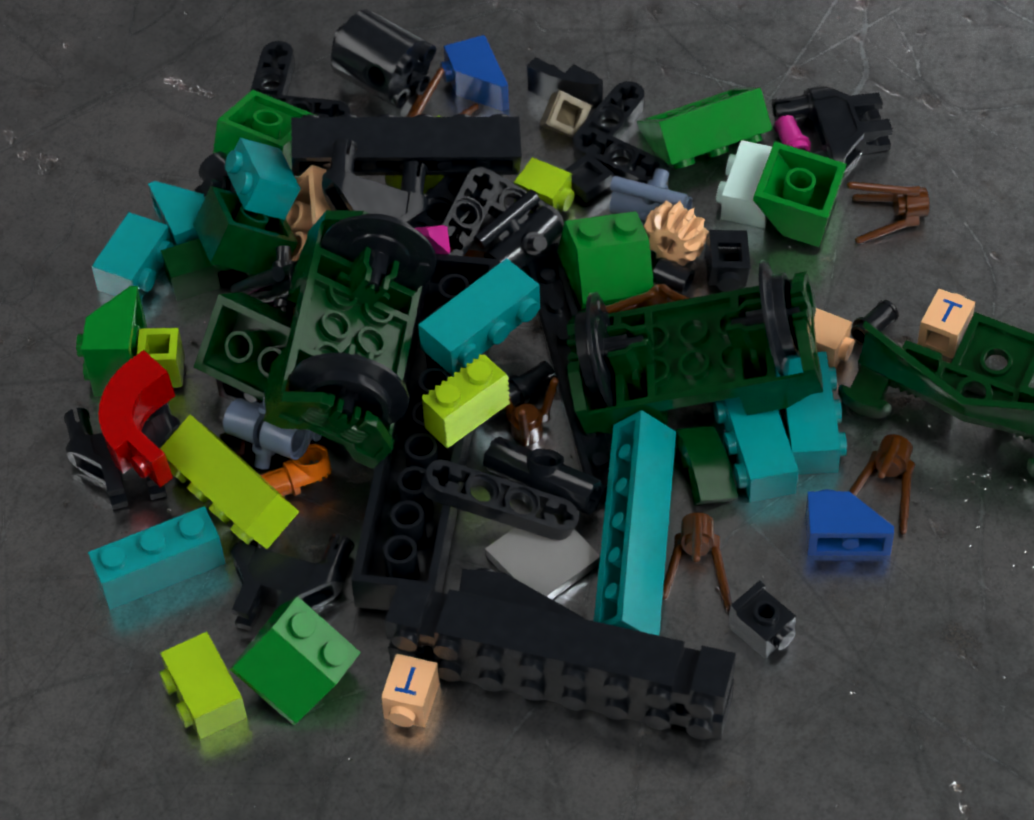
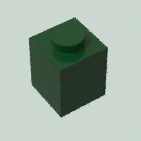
M200 239L161 250L166 276L177 302L220 288L218 273L223 270L210 263Z

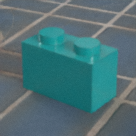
M240 138L235 149L230 151L226 158L225 170L244 210L285 220L301 188L281 149Z
M128 212L91 266L97 290L116 296L129 286H137L140 299L145 292H149L155 284L157 274L164 265L161 250L174 246L169 225Z

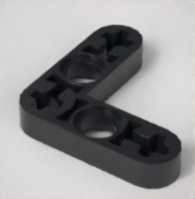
M273 41L264 46L251 90L253 89L312 114H318L319 117H339L350 114L348 105L339 100L288 96L287 93L295 68L293 48L290 44L283 41ZM278 57H280L278 61V68H275L273 62L276 61ZM268 81H277L280 83V85L274 89H265L262 87V85Z
M624 81L611 90L573 137V155L576 160H579L589 153L612 171L614 176L647 184L648 180H652L657 168L669 172L668 164L661 158L620 140L645 108V90L640 84ZM622 100H625L626 102L623 104L622 109ZM612 118L619 123L613 127H605L600 124V121ZM618 156H624L630 159V162L619 166L612 163L611 160Z
M476 167L472 169L461 182L440 225L448 227L449 238L453 232L459 234L453 244L454 250L448 255L464 256L469 250L486 214L497 218L506 210L504 198L511 197L518 200L527 191L488 168ZM479 180L484 183L483 191L476 199L471 198L477 187L476 182ZM540 200L530 209L534 212L540 206H546L559 218L564 226L563 217L560 212L544 201ZM456 209H468L473 215V223H462L456 216Z

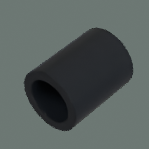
M661 258L654 268L653 282L655 284L664 283L673 291L686 295L693 283L695 271L668 259Z

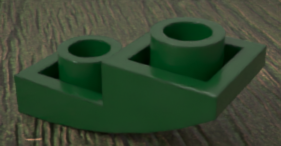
M715 427L675 430L681 470H688L695 505L732 502L737 499L738 494L732 469Z

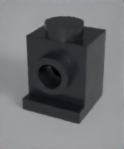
M709 230L704 250L708 285H718V288L724 292L737 290L740 286H746L751 269L747 231ZM718 247H735V249H732V248H718Z
M759 580L730 605L729 628L766 659L776 649L781 651L792 642L796 635V615L765 590L766 585Z

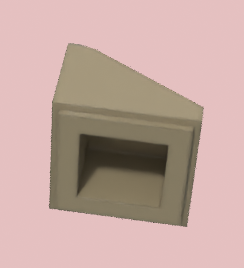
M563 91L553 92L539 126L573 138L575 133L585 123L592 105Z

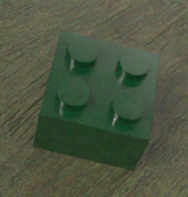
M210 186L193 223L212 265L225 271L231 269L243 271L249 276L272 268V262L276 261V247L290 246L292 257L298 244L286 218L282 220L244 210L237 193Z

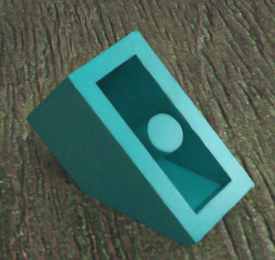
M157 181L148 183L153 208L160 222L169 225L174 246L199 239L193 223L204 202V194Z

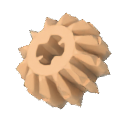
M665 201L662 205L650 211L645 219L644 229L649 238L650 250L656 253V259L662 257L685 266L688 262L694 261L696 257L700 256L709 231L704 227L705 219L694 215V208L690 210L685 209L681 201L675 205Z

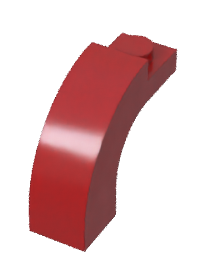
M144 350L126 362L106 385L99 404V423L111 458L122 474L133 467L143 479L150 477L159 487H162L173 479L166 455L142 433V428L146 420L156 410L176 396L168 371Z

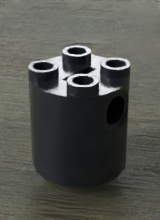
M364 9L355 13L336 31L332 44L331 67L333 72L393 106L401 108L415 93L422 95L428 87L430 76L427 74L431 61L436 54V46L374 12Z

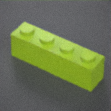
M191 414L160 448L170 461L171 473L182 483L189 479L191 483L186 488L203 503L210 499L212 504L208 509L226 524L232 520L234 524L230 530L248 545L254 539L264 548L268 549L300 512L215 433Z

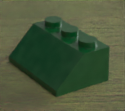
M243 292L218 294L193 368L263 401L271 364L286 348L293 316Z

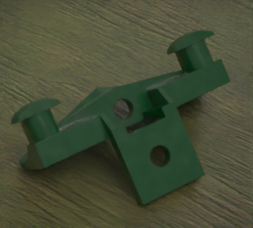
M974 312L954 358L949 363L942 360V353L907 340L901 348L868 321L864 322L862 327L865 328V338L858 360V372L851 387L839 385L838 395L849 409L869 418L881 419L888 417L892 414L893 408L883 399L890 386L895 389L898 388L900 392L906 391L907 395L913 394L915 398L920 397L922 401L926 400L963 422L1015 433L1016 437L1022 436L1024 440L1030 438L1031 442L1034 443V388L1030 387L1034 380L1033 333ZM991 355H1001L1007 360L1008 364L1001 370H992L986 366L985 361ZM965 390H968L985 398H966L962 394ZM1029 458L1026 461V468L1034 479V459Z

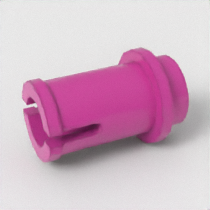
M792 115L782 116L775 122L774 130L777 132L782 144L810 151L811 142L808 137L802 134L796 119Z

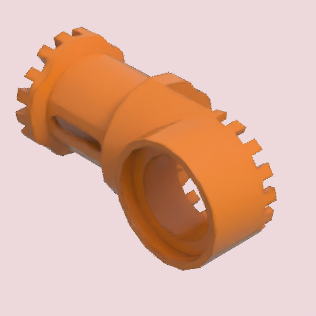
M309 444L307 451L298 460H288L283 462L281 468L259 475L282 496L291 493L297 496L301 494L300 487L316 483V481L321 482L323 481L322 477L326 479L331 474L332 467L327 448L320 444Z

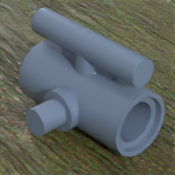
M657 168L652 180H648L647 184L614 176L610 186V190L613 191L610 201V213L618 214L637 211L644 227L646 217L655 207H659L665 201L670 202L672 205L681 201L683 207L690 210L692 209V197L685 193L669 190L666 185L669 172L664 169Z
M237 398L228 406L223 419V428L227 434L253 444L252 451L255 453L254 467L259 469L270 468L271 456L276 453L292 460H298L307 451L311 440L318 442L322 437L308 429H281L263 421L266 411L264 399L261 403L256 401L252 403L242 398Z

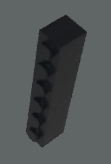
M311 114L291 117L292 173L294 176H301L311 165L326 170L330 169L333 141L340 138L348 139L347 148H349L351 140L358 145L353 173L356 176H403V164L407 161H418L417 170H419L420 164L424 163L428 168L426 175H468L476 167L488 168L498 175H519L522 158L520 117H509L505 114H494L490 117H471L467 114H457L452 117H433L429 114H420L415 117H395L390 114H383L377 117H357L351 114L339 117H319Z

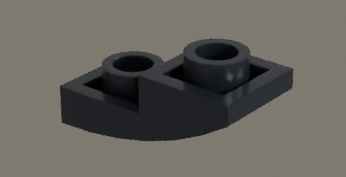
M537 57L527 65L528 91L549 100L553 92L560 90L592 105L591 109H596L603 101V80L590 71H586L573 64L564 73L555 65L548 64Z

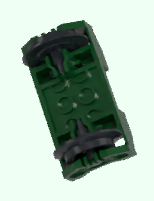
M326 210L311 227L295 266L287 300L296 303L286 348L271 364L264 393L266 411L263 421L281 429H308L344 445L354 461L372 469L392 451L394 423L405 414L409 404V393L403 378L422 285L427 283L433 276L436 268L435 250L423 234L396 217L384 214H370L365 211Z
M761 260L758 270V286L609 314L601 296L597 292L589 293L586 310L578 311L567 324V334L570 338L567 340V344L571 350L570 355H568V377L574 410L585 433L601 432L613 434L614 424L640 410L668 426L667 410L739 397L746 415L786 409L811 394L823 392L814 320L816 313L815 295L807 271L795 273L793 279L789 280L786 273L774 274L768 261ZM800 358L803 373L788 375L790 359ZM601 393L609 407L596 409L593 395Z

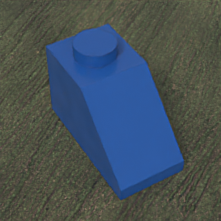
M485 35L443 46L445 61L440 62V68H443L445 72L442 77L445 83L451 82L457 96L500 111L509 110L508 83Z
M831 489L808 491L805 512L808 556H891L894 526L850 491H835Z

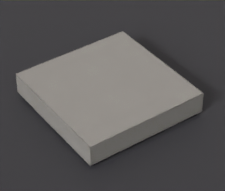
M542 508L539 509L538 513L536 514L537 518H541L540 513L543 510ZM554 513L556 523L563 525L561 515ZM514 527L485 548V556L502 573L508 574L550 599L557 597L598 567L600 563V554L575 529L566 539L553 540Z

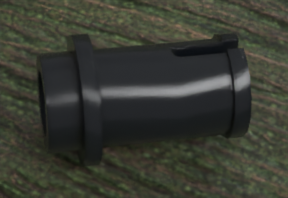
M888 300L879 301L866 316L858 317L854 320L851 329L853 339L863 346L865 328L862 326L865 321H868L879 331L883 332L891 323L899 318L897 308Z

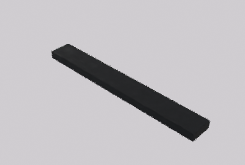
M553 243L539 255H534V259L524 269L526 274L540 285V310L537 316L550 363L555 371L553 374L559 380L557 388L580 471L601 480V484L605 485V490L600 502H605L612 434L601 432L586 434L574 410L568 377V355H570L571 350L567 344V340L570 339L567 334V324L572 316L576 315L578 309L569 278L557 253L559 243ZM602 394L593 395L596 409L606 408Z

